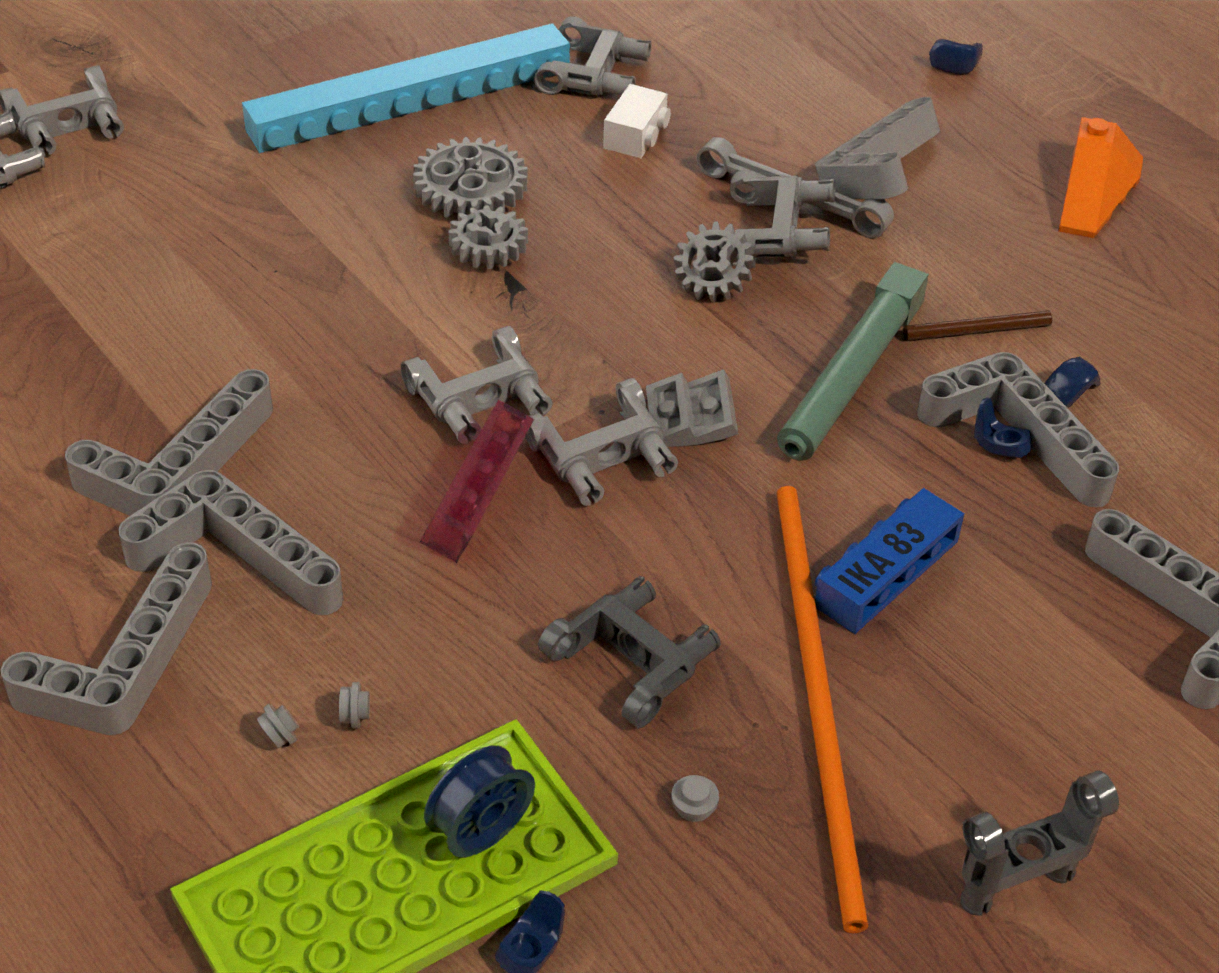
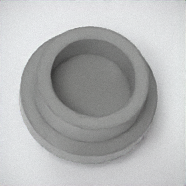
M352 682L351 687L340 688L339 719L340 724H351L352 729H359L361 719H369L370 693L369 691H361L360 682Z
M269 703L263 707L265 713L259 716L257 721L274 744L281 748L287 742L290 744L295 743L298 739L294 731L299 728V725L285 706L281 705L275 709Z
M698 775L686 776L678 780L672 788V805L685 820L692 822L702 821L716 810L719 803V791L716 785L706 777Z

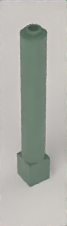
M897 262L891 265L876 286L875 298L778 433L777 442L785 455L796 460H808L813 456L900 327L908 325L923 304L928 273Z

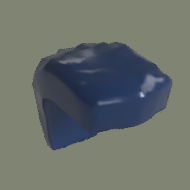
M939 39L934 43L929 52L931 66L954 74L970 73L980 61L983 47L980 43L971 45Z
M1079 356L1064 361L1048 377L1044 384L1069 408L1092 385L1098 387L1101 383L1100 375L1096 368Z
M984 398L980 402L975 422L974 438L981 447L995 455L1020 459L1031 452L1032 439L1029 429L1016 428L1000 423L994 414L991 398Z
M540 890L515 926L500 943L495 959L506 973H537L552 955L563 933L565 905L559 897L549 891Z

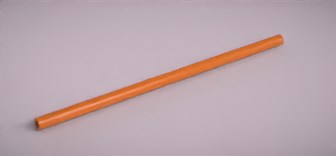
M783 486L777 490L776 494L843 929L848 933H860L868 928V920L798 494L793 486Z

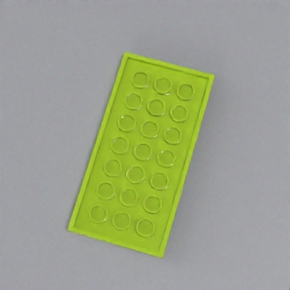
M515 719L170 888L174 903L214 973H416L521 917L540 890L549 891L558 897L618 864V853L519 721ZM487 746H502L510 753L512 766L515 769L526 770L534 777L535 791L532 801L520 821L499 842L479 854L469 857H457L447 847V836L444 833L431 831L424 822V810L428 798L441 778L464 757Z

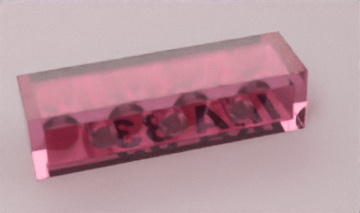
M499 399L497 400L421 538V544L456 563L458 562L532 425L533 418Z

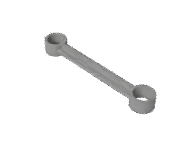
M721 137L710 139L697 153L699 168L703 173L712 178H720L727 172L734 175L741 170L754 171L761 177L792 176L737 155L733 145ZM710 151H713L716 154H718L722 159L723 164L718 163L712 157ZM835 192V202H806L852 220L855 229L867 238L880 237L894 219L893 209L884 199H865L863 202ZM865 211L874 213L879 218L881 224L871 221Z

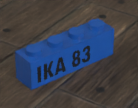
M925 488L921 489L911 499L905 498L885 521L879 520L867 537L860 543H852L839 561L833 566H825L820 571L815 580V587H817L815 596L816 608L853 634H856L958 542L965 513Z

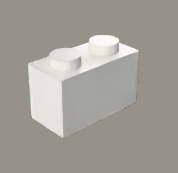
M629 84L604 119L603 148L642 158L649 146L653 147L655 145L661 128H666L669 123L671 110L667 108L668 93Z

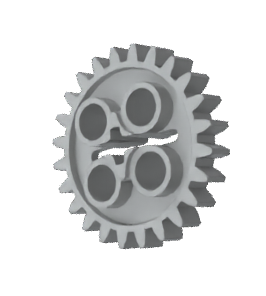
M464 137L463 143H457L454 139H450L449 146L437 143V151L426 149V156H419L418 164L413 166V188L416 189V197L422 198L423 206L432 204V212L444 209V217L450 216L453 212L470 214V208H475L478 211L482 210L484 206H489L490 211L503 207V213H505V205L514 208L516 200H522L523 192L527 191L528 174L527 167L524 166V158H518L516 150L508 152L507 144L496 147V140H491L489 143L484 144L482 137H479L475 143L470 142L467 137Z

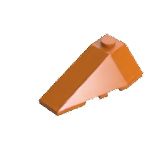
M1081 118L1058 232L1095 238L1111 218L1113 210L1118 204L1121 205L1125 201L1127 193L1131 188H1135L1138 185L1141 177L1143 156L1117 123L1107 122L1101 118Z

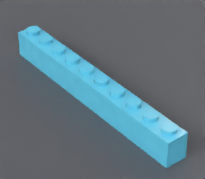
M552 23L242 102L245 130L259 153L524 84L534 81L538 68L545 62L555 60L570 63V43ZM552 72L543 73L544 78L555 75Z

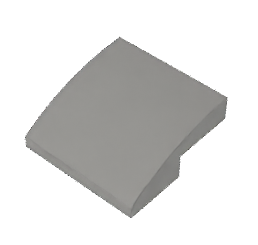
M724 369L691 382H687L684 375L679 373L646 386L648 410L662 428L664 433L663 442L667 447L704 444L739 434L730 379Z

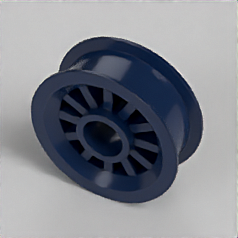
M493 745L478 749L456 763L435 786L425 806L424 822L431 831L444 833L447 836V847L453 855L469 857L479 854L505 837L523 817L534 795V777L526 770L515 769L512 766L511 755L504 747Z

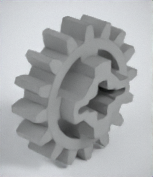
M484 206L482 210L478 211L475 208H470V215L459 213L458 221H451L450 223L451 230H448L452 255H460V262L462 263L472 260L474 268L480 266L481 263H485L488 269H492L494 264H500L505 267L507 266V259L518 261L519 253L526 252L528 228L525 227V220L523 218L516 219V212L514 211L504 214L503 207L497 208L496 211H490L489 206Z
M714 221L711 230H707L703 224H700V233L697 235L688 231L686 233L689 241L688 244L678 243L677 247L681 255H676L673 259L677 267L675 270L679 281H683L684 290L689 292L694 289L695 297L698 300L706 293L709 295L711 302H715L717 294L721 293L726 300L730 299L729 291L733 288L741 293L743 291L741 280L751 281L752 275L749 269L756 266L754 256H751L754 254L751 242L746 243L745 233L741 231L735 235L732 224L721 230L718 221ZM696 254L697 259L692 263L693 268L691 269V262L694 255ZM739 255L737 266L733 269L732 264L737 261L736 256Z

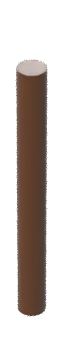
M1048 310L905 325L903 334L907 341L1048 326L1052 324V314Z

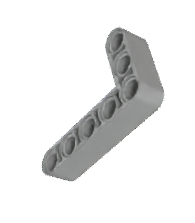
M921 97L905 103L815 163L819 180L834 179L835 192L852 199H885L904 193L908 189V184L900 159L940 132L932 98Z
M1008 352L995 353L925 378L917 410V416L921 422L931 427H943L977 415L979 404L984 398H991L993 409H996L1010 426L1029 429L1032 439V450L1079 502L1089 507H1102L1109 503L1119 473V464L1017 355Z
M247 369L238 373L149 463L97 441L80 440L74 442L65 451V459L73 489L83 496L131 516L193 474L203 470L218 472L271 416L273 404L268 375L257 369Z
M203 470L193 474L126 518L118 528L125 563L134 571L145 572L157 568L162 564L173 547L186 542L194 543L209 532L308 611L316 615H328L336 612L342 606L344 599L341 571L338 563L217 471Z
M1104 509L1097 512L1093 518L1085 545L1087 556L1110 573L1211 637L1192 657L1181 685V694L1194 707L1201 709L1214 708L1219 704V573L1126 514L1114 509Z
M186 542L173 547L169 551L98 669L33 652H20L8 657L2 664L1 676L11 706L25 714L105 735L121 734L128 730L135 722L211 590L212 580L206 550L197 543Z

